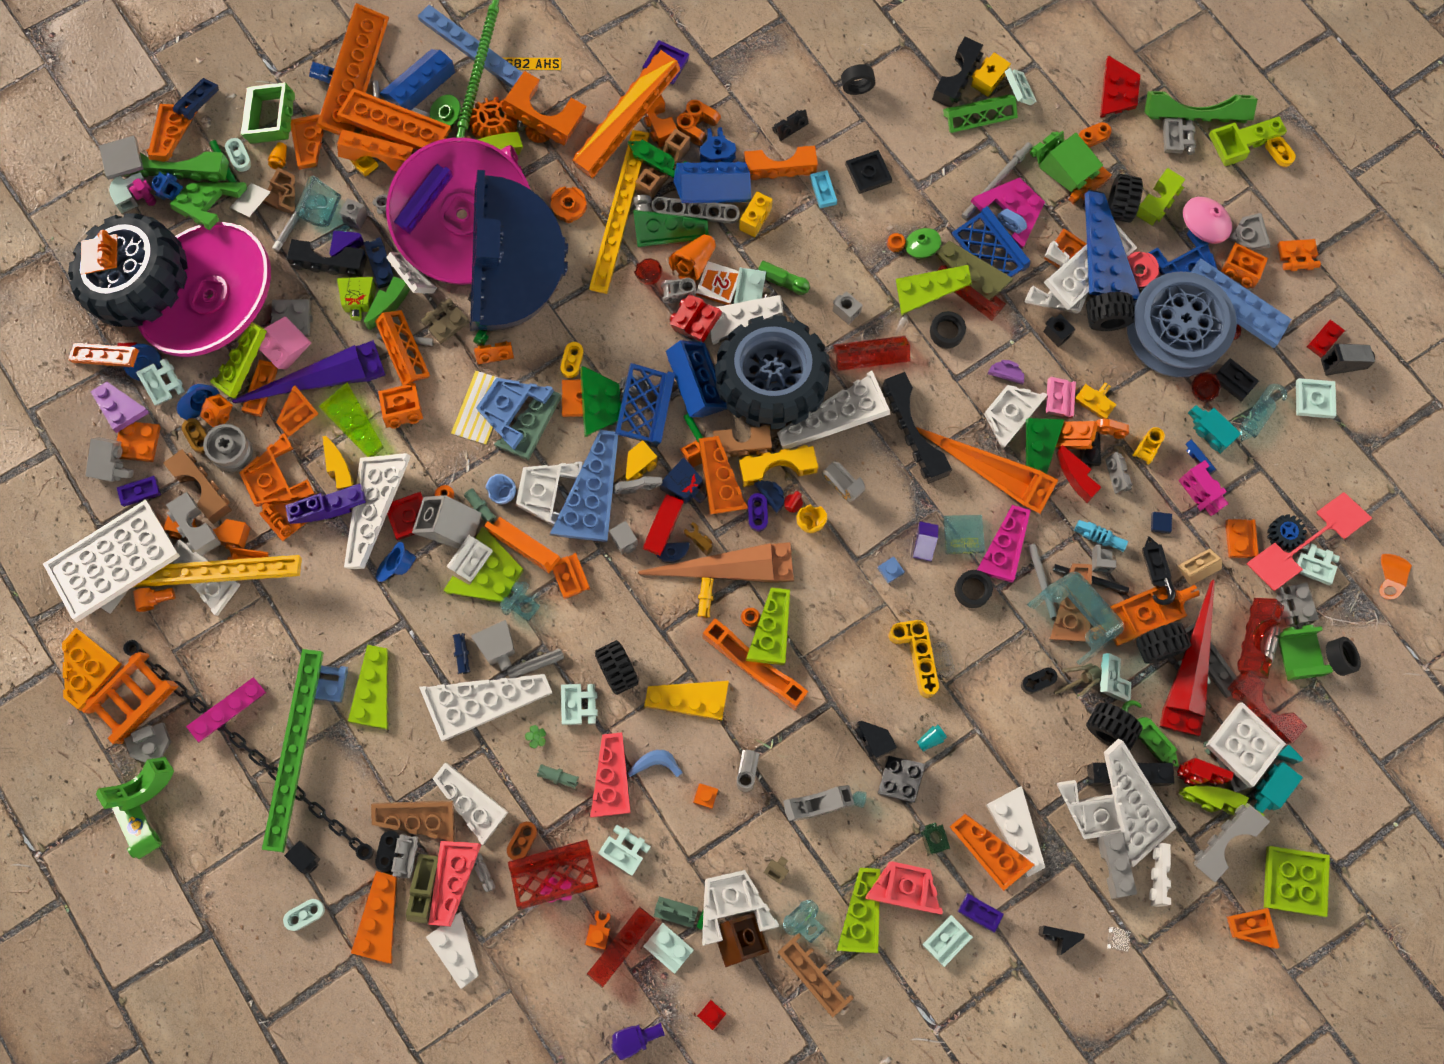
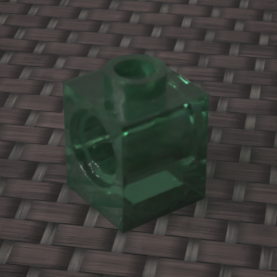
M936 823L926 825L925 830L921 831L928 856L950 849L943 824L937 826ZM931 833H936L939 836V843L935 844L930 840Z

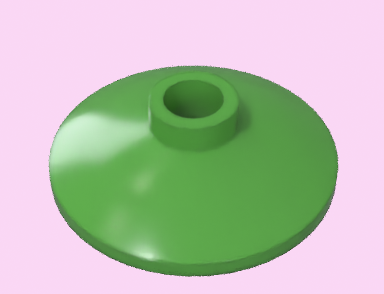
M453 95L440 96L431 106L430 118L450 126L454 125L461 112L459 100Z
M918 229L907 237L905 243L906 251L914 258L930 257L939 250L941 237L933 229Z

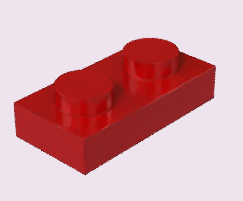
M1330 319L1308 344L1307 348L1322 358L1345 330Z

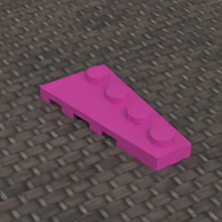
M1015 505L1011 506L977 570L984 572L990 577L1014 582L1031 510Z

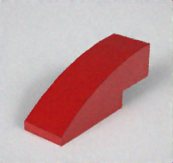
M1062 445L1056 453L1060 467L1072 488L1088 503L1101 489V486L1088 476L1092 469Z
M666 494L644 543V550L661 556L682 511L683 500Z

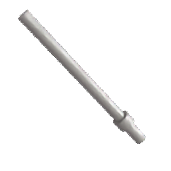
M1027 142L1021 150H1018L1013 155V159L982 193L996 188L1010 171L1025 159V155L1033 147L1032 144ZM972 203L961 217L967 220L977 207Z

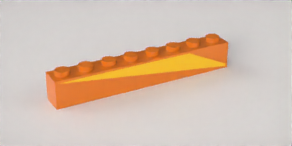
M662 50L652 58L648 67L642 70L639 78L630 85L629 90L619 99L614 109L609 111L605 120L597 126L596 131L586 140L581 150L575 153L572 161L579 170L592 179L681 70L677 60Z

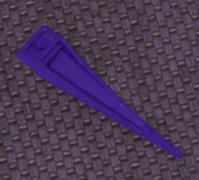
M373 340L358 346H351L233 399L232 402L236 404L290 393L293 386H296L299 391L368 382L386 376Z

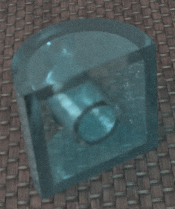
M314 175L310 176L295 208V212L308 223L320 227H329L342 195Z

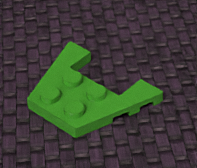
M244 182L189 183L174 198L170 205L172 210L186 218H193L195 223H202L206 229L211 230L219 221L217 214L207 212L222 195L239 198L247 190V186Z

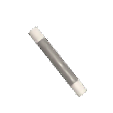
M302 204L298 205L273 245L272 249L275 252H279L305 210V206Z

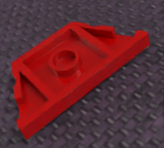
M1107 56L1105 62L1100 110L1101 118L1106 117L1110 113L1115 112V114H1118L1124 110L1136 109L1138 105L1141 75L1111 56Z

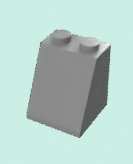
M446 495L423 497L412 533L459 549L468 535L475 536L482 513Z

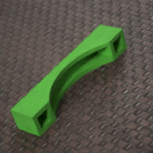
M1148 91L1144 112L1150 119H1160V117L1177 119L1179 117L1192 121L1195 118H1202L1201 120L1203 121L1219 119L1221 122L1236 120L1240 123H1247V120H1254L1258 99L1253 95L1235 94L1228 100L1216 105L1192 107L1177 102L1166 92Z
M140 152L144 170L123 175L131 176L140 172L143 177L157 176L161 172L165 175L170 173L177 177L178 180L187 178L195 181H200L201 179L212 182L226 181L229 161L221 152H204L197 157L180 162L149 160L147 156Z

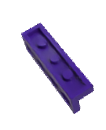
M437 164L395 219L394 223L410 234L452 179L453 175L450 169L446 166L442 168Z

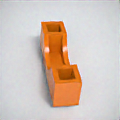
M343 129L337 142L338 157L353 161L363 156L374 157L385 162L392 171L396 172L413 154V147Z
M815 146L797 147L795 154L785 161H774L768 158L762 150L744 151V162H746L751 180H758L760 178L774 179L782 176L794 177L795 175L809 176L810 174L817 173L818 163Z
M167 516L164 530L169 534L170 538L181 539L182 536L177 530V527H179L176 521L173 522ZM195 518L192 522V527L194 528L197 527ZM226 519L213 531L220 540V545L225 546L226 549L230 547L244 549L250 527L245 522Z

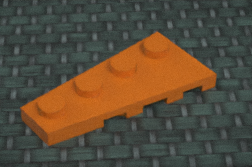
M719 436L700 438L699 445L710 514L748 509Z
M966 813L950 826L952 831L1003 891L1035 865Z

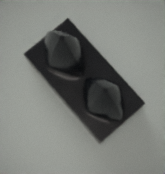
M1096 431L1095 439L1092 441V449H1080L1081 461L1089 466H1100L1101 464L1100 433Z

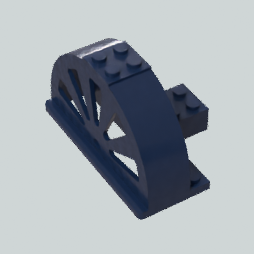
M477 170L475 182L470 331L506 330L528 321L547 304L559 281L565 276L568 269V261H565L566 254H568V243H565V237L562 236L557 219L547 204L524 185L503 177L485 175V170Z

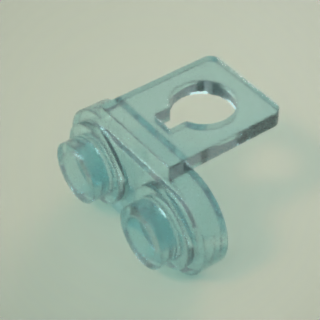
M516 582L511 590L514 592L513 595L502 600L500 607L504 615H509L513 610L529 621L539 609V604L525 595L529 588L527 582ZM520 602L530 603L532 605L531 612L523 613L521 606H519Z
M812 900L801 902L792 913L784 918V931L789 935L800 933L809 943H812L825 931V928L815 919L818 913V905ZM808 927H817L814 934L808 935Z

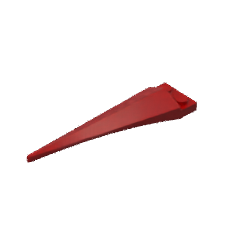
M1214 579L1209 584L1190 638L1192 645L1185 651L1164 704L1159 726L1196 737L1201 735L1206 712Z

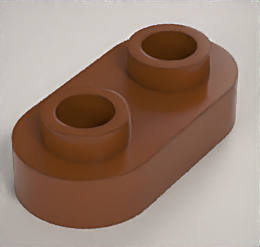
M523 822L516 829L507 846V855L510 859L521 861L527 856L538 834V830L533 823ZM526 829L531 830V834L529 836L524 835V831ZM520 847L521 853L516 855L514 853L515 848Z

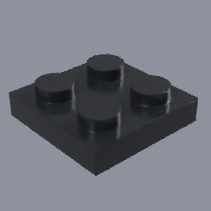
M879 150L845 162V166L859 194L892 183V177Z

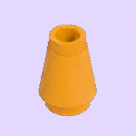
M278 142L269 155L268 165L272 169L277 170L278 167L281 169L285 167L286 144Z

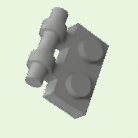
M1164 118V153L1182 154L1184 147L1187 149L1188 155L1195 153V126H1193L1192 120L1186 121V125H1183L1182 119ZM1183 133L1187 136V139H1183Z
M1308 583L1288 586L1286 588L1288 594H1285L1283 587L1276 590L1277 603H1280L1281 617L1285 619L1286 626L1294 625V617L1297 624L1319 620ZM1287 601L1291 602L1293 611H1290Z

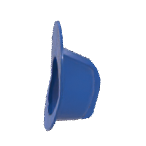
M195 384L180 398L177 404V413L186 420L197 418L200 416L202 405L206 398L220 394V392L212 385Z
M398 542L379 565L376 573L378 582L386 581L392 574H405L414 563L416 556L405 549L403 542Z

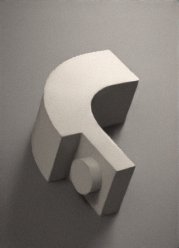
M849 785L838 786L817 794L783 801L788 821L804 820L855 805Z

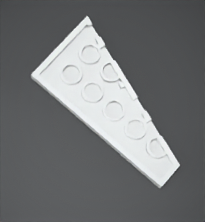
M409 454L360 458L356 484L360 483L363 486L366 503L353 507L344 568H365L411 458Z
M545 674L419 687L442 742L552 694Z
M1118 739L1104 751L1121 833L1123 832L1130 865L1134 867L1175 830L1176 826L1124 741Z

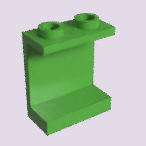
M1306 625L1302 629L1295 630V627L1283 629V632L1277 637L1288 681L1321 677L1333 672L1330 665H1324L1317 633L1323 630L1322 626Z

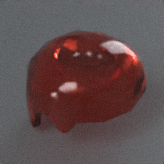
M648 258L636 264L634 274L640 283L653 285L660 280L663 269L657 260Z
M1209 372L1198 374L1194 377L1191 385L1194 397L1200 402L1213 401L1218 397L1221 388L1217 376Z

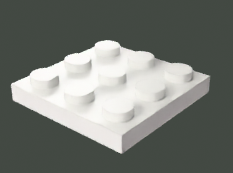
M1241 702L1233 709L1206 744V747L1234 772L1244 784L1251 788L1255 786L1286 743Z

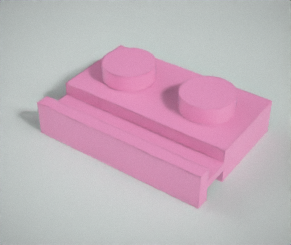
M1055 377L1048 379L1046 414L1060 417L1065 416L1070 419L1074 417L1076 382H1068V380Z

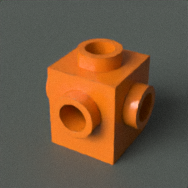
M217 394L206 398L202 405L200 417L212 427L225 424L229 420V414L233 405L222 395Z

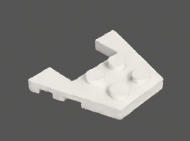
M1052 241L1044 257L1061 267L1069 260L1070 256L1066 252L1063 253L1057 247L1058 244ZM1032 286L1024 302L1077 314L1081 311L1088 293L1067 310L1051 290L1047 294Z
M583 462L523 467L516 506L554 526L559 516V513L553 512L559 477L576 480Z
M1075 780L1057 783V787L1084 839L1121 833L1113 794L1079 800Z
M745 870L705 880L703 946L723 940L717 919L754 911L760 932L779 927L777 920H774L770 914V909L767 904L763 903L758 895V890Z

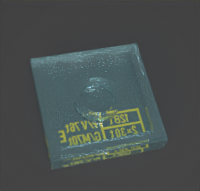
M952 515L943 517L946 554L985 552L982 515Z

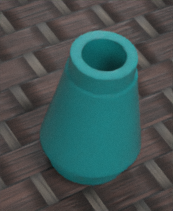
M939 725L932 726L917 741V744L924 752L943 743L947 736Z

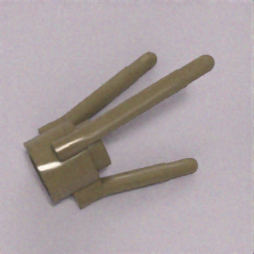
M1090 663L1085 666L1062 669L1063 673L1084 671L1081 674V679L1054 691V694L1057 695L1083 682L1089 683L1079 693V696L1082 697L1101 682L1102 672L1100 668Z

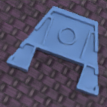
M496 378L476 409L504 441L515 450L523 438V434L509 427V424L528 396L546 404L554 390L550 386L541 387L537 384H523L519 381Z

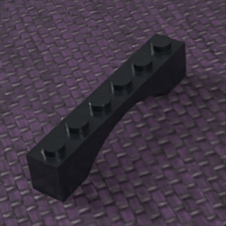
M902 372L884 380L882 393L890 401V410L898 418V427L900 430L903 429L905 433V441L913 450L912 455L915 462H919L922 477L927 479L928 484L949 476L952 468L945 454L927 443L916 429L910 411V396L913 387L906 373Z

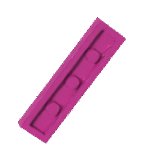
M253 677L187 725L186 728L197 742L200 743L265 695L266 692Z

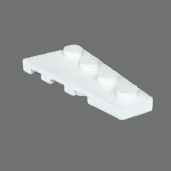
M777 295L716 307L722 311V314L711 330L712 343L714 345L719 343L720 340L728 338V334L740 324L744 327L748 326V320L763 316L764 320L773 319V315L782 316L781 296Z
M180 539L174 545L180 555L179 558L173 561L174 564L209 561L197 552L192 553L187 544ZM235 580L191 583L190 585L200 594L201 599L207 603L213 614L218 616L241 584Z
M444 763L433 778L446 798L454 801L455 810L462 816L467 826L477 836L479 842L484 845L509 812L448 763Z

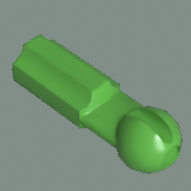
M764 260L758 268L760 271H766L765 280L790 289L797 295H804L810 289L809 281L806 278L798 277Z

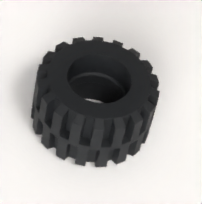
M1124 174L1117 175L1112 184L1108 199V205L1114 220L1128 223L1133 221L1141 202L1143 191L1142 178Z
M1108 292L1090 299L1086 304L1089 327L1096 331H1115L1134 323L1135 307L1132 295L1125 292Z
M1181 622L1160 626L1142 634L1135 640L1144 663L1148 664L1178 655L1189 649L1192 645Z
M615 640L595 650V657L613 693L618 695L638 685L637 674L619 641Z
M1108 703L1097 704L1086 723L1088 730L1102 742L1111 746L1120 739L1124 741L1128 750L1132 749L1143 730V726L1133 715L1120 707Z

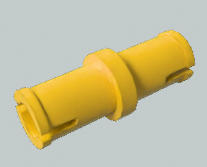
M701 578L697 616L710 618L714 579Z

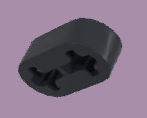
M1048 667L1032 673L1022 680L1021 689L1026 694H1033L1050 687L1057 681V672ZM1046 673L1048 675H1052L1050 681L1048 679L1042 681L1041 678H1043L1046 675ZM1028 680L1030 682L1037 681V684L1033 686V689L1031 687L1026 686Z

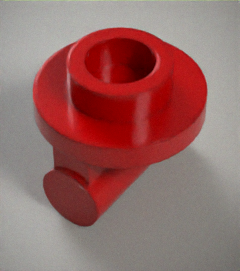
M795 491L794 494L788 495L784 500L785 509L791 513L798 512L803 506L802 494Z

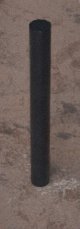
M1054 564L1053 571L1068 576L1070 568ZM1092 576V584L1126 595L1129 592V587Z

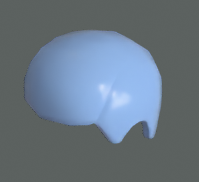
M495 474L489 478L486 484L489 498L499 505L507 504L515 497L516 485L511 478L504 474Z

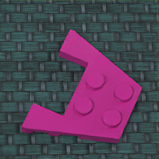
M1019 177L973 197L971 202L981 211L995 201L1003 210L1009 209L1022 216L1027 223V228L1019 234L1013 233L1011 235L1022 249L1045 201Z

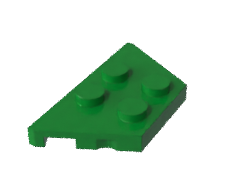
M582 366L580 368L584 437H588L596 431L603 430L607 426L617 423L621 407L619 383Z

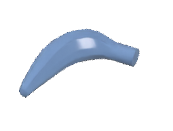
M657 749L643 755L628 771V776L631 777L654 765L668 767L676 777L683 772L676 764L671 753Z

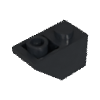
M864 721L857 722L856 735L860 740L863 739L866 745L864 750L869 758L872 757L873 761L896 750L897 746L887 729Z

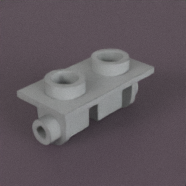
M1115 452L1105 458L1115 494L1122 490H1132L1131 486L1133 484L1131 483L1129 473L1124 474V471L1128 470L1125 457Z
M400 835L397 838L395 853L401 854V858L394 857L391 872H393L392 876L411 878L414 869L415 853L418 847V837Z

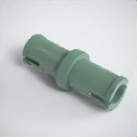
M474 488L469 489L464 494V497L473 506V509L482 513L481 518L485 521V524L487 521L490 523L494 522L496 516L487 507V502L479 497Z
M543 764L540 765L537 777H542L553 781L556 785L562 784L576 789L577 781H579L578 776L565 773L563 769L559 768L556 770Z

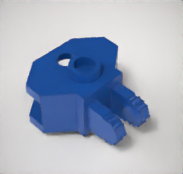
M718 127V136L712 137L711 128L707 129V141L700 147V163H717L715 160L721 159V162H733L736 160L735 143L725 138L722 127Z

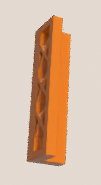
M402 310L382 313L375 323L402 385L411 384L415 380L429 378L430 374ZM398 316L400 326L393 322L392 317ZM400 332L406 335L407 342L400 338ZM407 349L411 350L414 353V358L410 357L407 354ZM414 365L421 369L422 374L416 375L413 368Z
M501 517L494 524L487 521L484 525L493 537L547 573H550L561 559L559 555Z

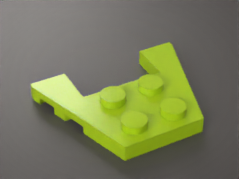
M482 527L475 539L491 548L493 552L470 585L452 576L443 591L451 595L456 594L463 597H474L486 601L505 603L524 570L496 539Z

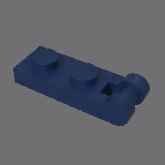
M202 78L174 105L173 112L178 115L183 114L189 120L193 119L195 113L219 91L218 84Z
M378 237L372 242H363L378 288L389 286L394 275L390 262L386 258L387 253L382 238ZM379 247L380 251H372V249Z

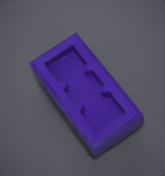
M968 893L957 911L995 933L1004 915Z

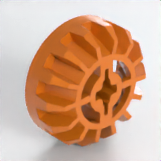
M494 97V100L484 98L483 103L476 102L475 108L471 109L472 114H470L469 125L473 136L477 140L492 135L517 131L518 120L507 115L505 112L504 118L500 117L498 110L502 109L504 99L500 101L498 97ZM489 106H497L496 108H486Z

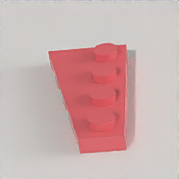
M622 732L602 735L590 818L631 813Z
M441 841L429 925L451 927L482 844Z

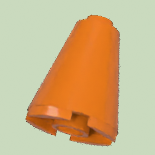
M704 234L673 252L669 257V265L672 271L676 270L679 273L678 277L680 279L691 278L697 281L716 248L714 238Z

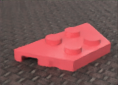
M891 861L866 895V899L937 915H942L943 913L942 908L938 904L936 897L938 894L936 887L933 885L930 869Z

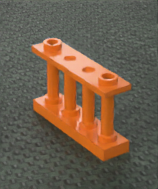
M138 652L133 654L129 658V662L95 696L89 698L85 703L86 706L81 710L83 713L96 712L112 729V734L107 738L112 744H123L125 742L124 739L129 737L179 687L174 681H161L144 663L150 657L148 653ZM137 669L155 686V691L151 695L147 696L130 678ZM123 683L141 700V705L136 710H133L116 692ZM109 697L127 715V719L122 724H118L101 706Z

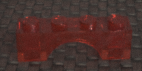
M1254 598L1253 604L1250 607L1249 622L1246 624V635L1242 642V652L1237 662V670L1245 677L1264 679L1269 677L1272 660L1262 652L1261 642L1263 636L1270 628L1281 624L1284 605L1277 599Z
M1252 670L1242 671L1227 688L1231 692L1232 697L1239 702H1243L1286 744L1294 743L1307 728V725L1294 712L1281 715L1272 712L1266 706L1263 698L1265 683Z

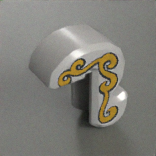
M833 461L822 471V475L827 483L832 484L839 495L847 501H854L865 491V484L861 477L855 480L839 462Z

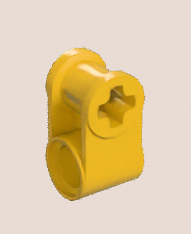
M1158 427L1151 428L1143 437L1132 456H1137L1146 461L1147 465H1150L1164 440L1165 434L1163 430ZM1150 435H1154L1157 441H1153Z

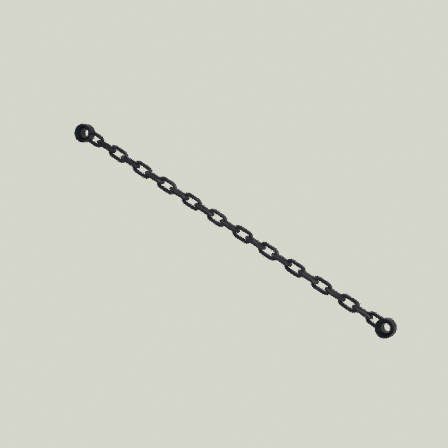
M129 640L123 646L125 654L129 656L138 652L146 653L140 643L135 640ZM136 646V651L131 652V649ZM149 658L144 662L151 666V670L160 680L172 681L168 677L167 670L161 665L153 664L149 661ZM160 668L165 674L160 676L154 670ZM174 681L184 689V691H181L182 694L177 690L174 693L179 697L185 696L190 701L191 708L199 714H204L207 711V706L200 699L190 697L187 694V688L179 681ZM197 701L204 708L198 710L193 704H196ZM226 723L217 729L218 731H225L229 735V741L237 748H244L249 752V758L256 765L265 766L269 770V776L276 781V777L272 773H275V770L278 771V768L270 767L266 763L264 755L256 749L251 750L247 747L246 740L237 732L231 733L226 728ZM236 735L243 743L240 742V745H238L232 738H235ZM255 753H257L262 759L258 762L252 755L255 756ZM297 785V789L302 794L299 797L295 796L296 800L306 802L309 805V811L319 819L324 818L329 823L328 826L331 831L337 836L347 838L349 846L356 852V856L360 860L366 861L372 858L374 851L370 845L363 843L357 837L351 838L346 833L345 826L336 819H329L326 816V810L317 802H310L306 798L305 791ZM314 805H316L323 813L320 812V815H318L312 808H315ZM335 823L343 829L340 830V833L332 827L335 826ZM354 840L360 844L357 848L352 845V843L355 844ZM364 849L369 850L367 856H363L362 854Z

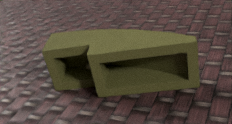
M419 854L406 911L407 921L428 924L438 856Z

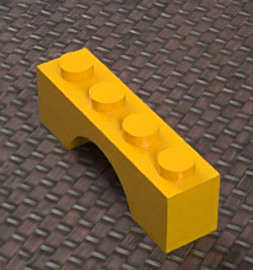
M803 445L795 450L783 449L779 453L771 454V452H766L758 457H743L742 460H739L743 487L753 486L754 483L762 481L765 473L776 466L788 467L798 477L817 473L818 463L814 447Z

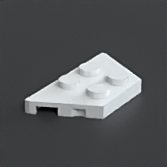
M1007 385L985 411L984 415L1001 448L1004 449L1026 423V419L1030 418L1047 397L1046 393H1033L1029 389H1018L1015 386Z

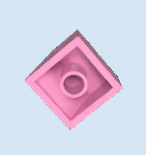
M283 317L264 328L267 332L259 350L278 369H288L311 342L287 317Z

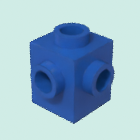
M159 172L153 178L151 188L156 191L155 195L163 200L167 198L173 201L183 186L177 182L178 178L172 174L167 173L165 175Z

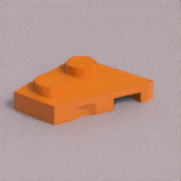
M293 386L276 423L289 438L319 413L299 389Z

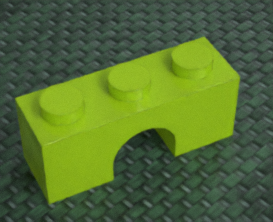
M1167 168L1153 188V190L1161 195V198L1154 197L1148 193L1140 204L1136 216L1151 226L1156 221L1160 222L1166 214L1164 212L1165 208L1170 209L1175 199L1173 197L1175 195L1179 196L1183 191L1184 187L1182 184L1185 178Z

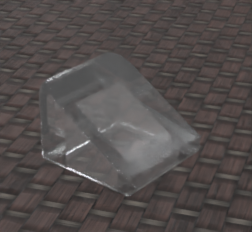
M1110 927L1107 948L1129 952L1131 931Z

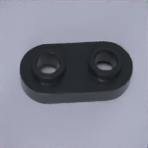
M387 831L380 838L375 865L382 872H391L394 857H399V854L395 853L397 838L400 835L395 831ZM392 837L393 843L388 845L387 839ZM384 858L389 859L387 865L382 864Z

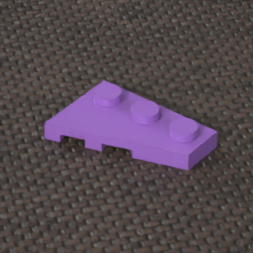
M108 382L90 391L115 433L149 414L146 408Z

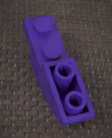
M359 483L325 496L319 493L285 505L290 524L306 523L352 512L351 508L366 503L363 486Z

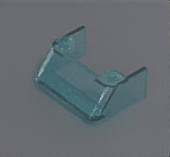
M1070 572L1050 584L1027 605L1035 609L1047 598L1054 603H1059L1066 597L1072 601L1093 626L1085 636L1086 643L1091 650L1077 661L1079 665H1084L1124 631V622L1082 574Z

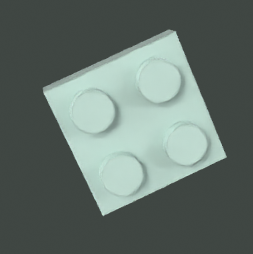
M1298 378L1296 380V415L1334 419L1336 417L1335 381Z

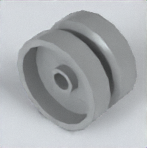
M232 424L215 426L204 438L203 447L205 454L217 468L225 472L241 470L248 465L252 458L253 448L251 442L238 427Z

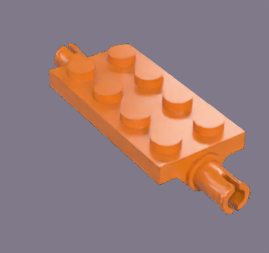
M1195 585L1181 591L1175 590L1176 597L1174 601L1169 605H1160L1154 601L1152 595L1165 600L1168 598L1166 588L1154 587L1102 609L1099 613L1104 624L1091 628L1090 634L1096 633L1092 636L1094 640L1110 634L1116 646H1120L1150 630L1188 616L1184 610L1185 601L1198 597L1200 595L1199 590L1195 591L1197 589Z

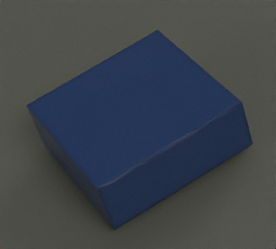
M1152 512L1151 532L1170 534L1172 532V514Z

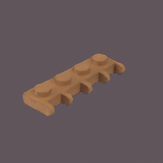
M798 933L777 953L833 1018L854 997L850 995L846 1000L836 990L841 982L838 980L833 985L822 973L828 966L824 964L818 968L809 958V955L814 950L811 947L804 952L796 942L801 938V934Z

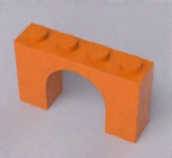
M524 71L504 99L502 111L537 130L540 134L548 136L556 143L565 146L584 117L587 106L571 97L564 109L557 115L546 116L538 113L532 107L530 100L538 89L540 79Z

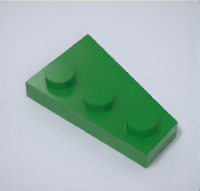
M1026 419L1027 466L1047 474L1064 419Z

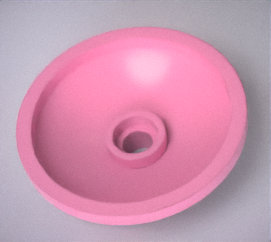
M1194 197L1184 206V221L1189 230L1199 239L1208 243L1218 244L1224 242L1231 235V218L1226 209L1217 201L1207 197Z

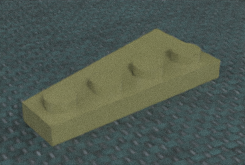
M951 241L943 245L935 254L948 268L969 265L972 284L968 287L985 304L990 302L1013 281L1012 277Z

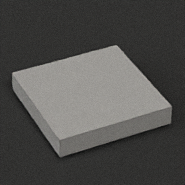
M135 136L99 146L105 175L108 180L144 170Z

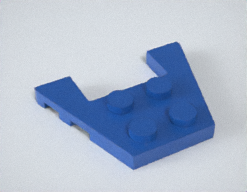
M1189 230L1187 235L1196 248L1170 262L1166 260L1158 247L1148 253L1156 258L1159 272L1163 275L1180 271L1191 272L1200 258L1217 269L1213 254L1209 250V243L1199 239Z

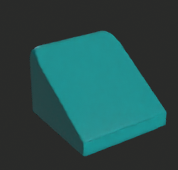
M1291 745L1284 746L1275 758L1291 764L1303 761V758Z

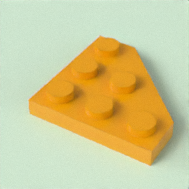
M75 628L62 642L65 686L63 698L81 711L86 706V701L96 695L122 664L82 631Z

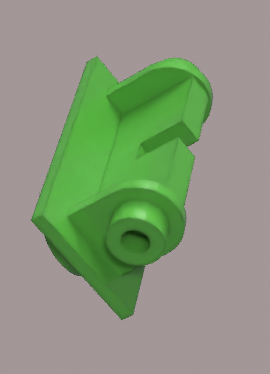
M1057 131L1052 132L1043 139V143L1039 142L1031 148L1030 155L1037 157L1038 164L1045 159L1050 151L1064 142V131L1060 133Z

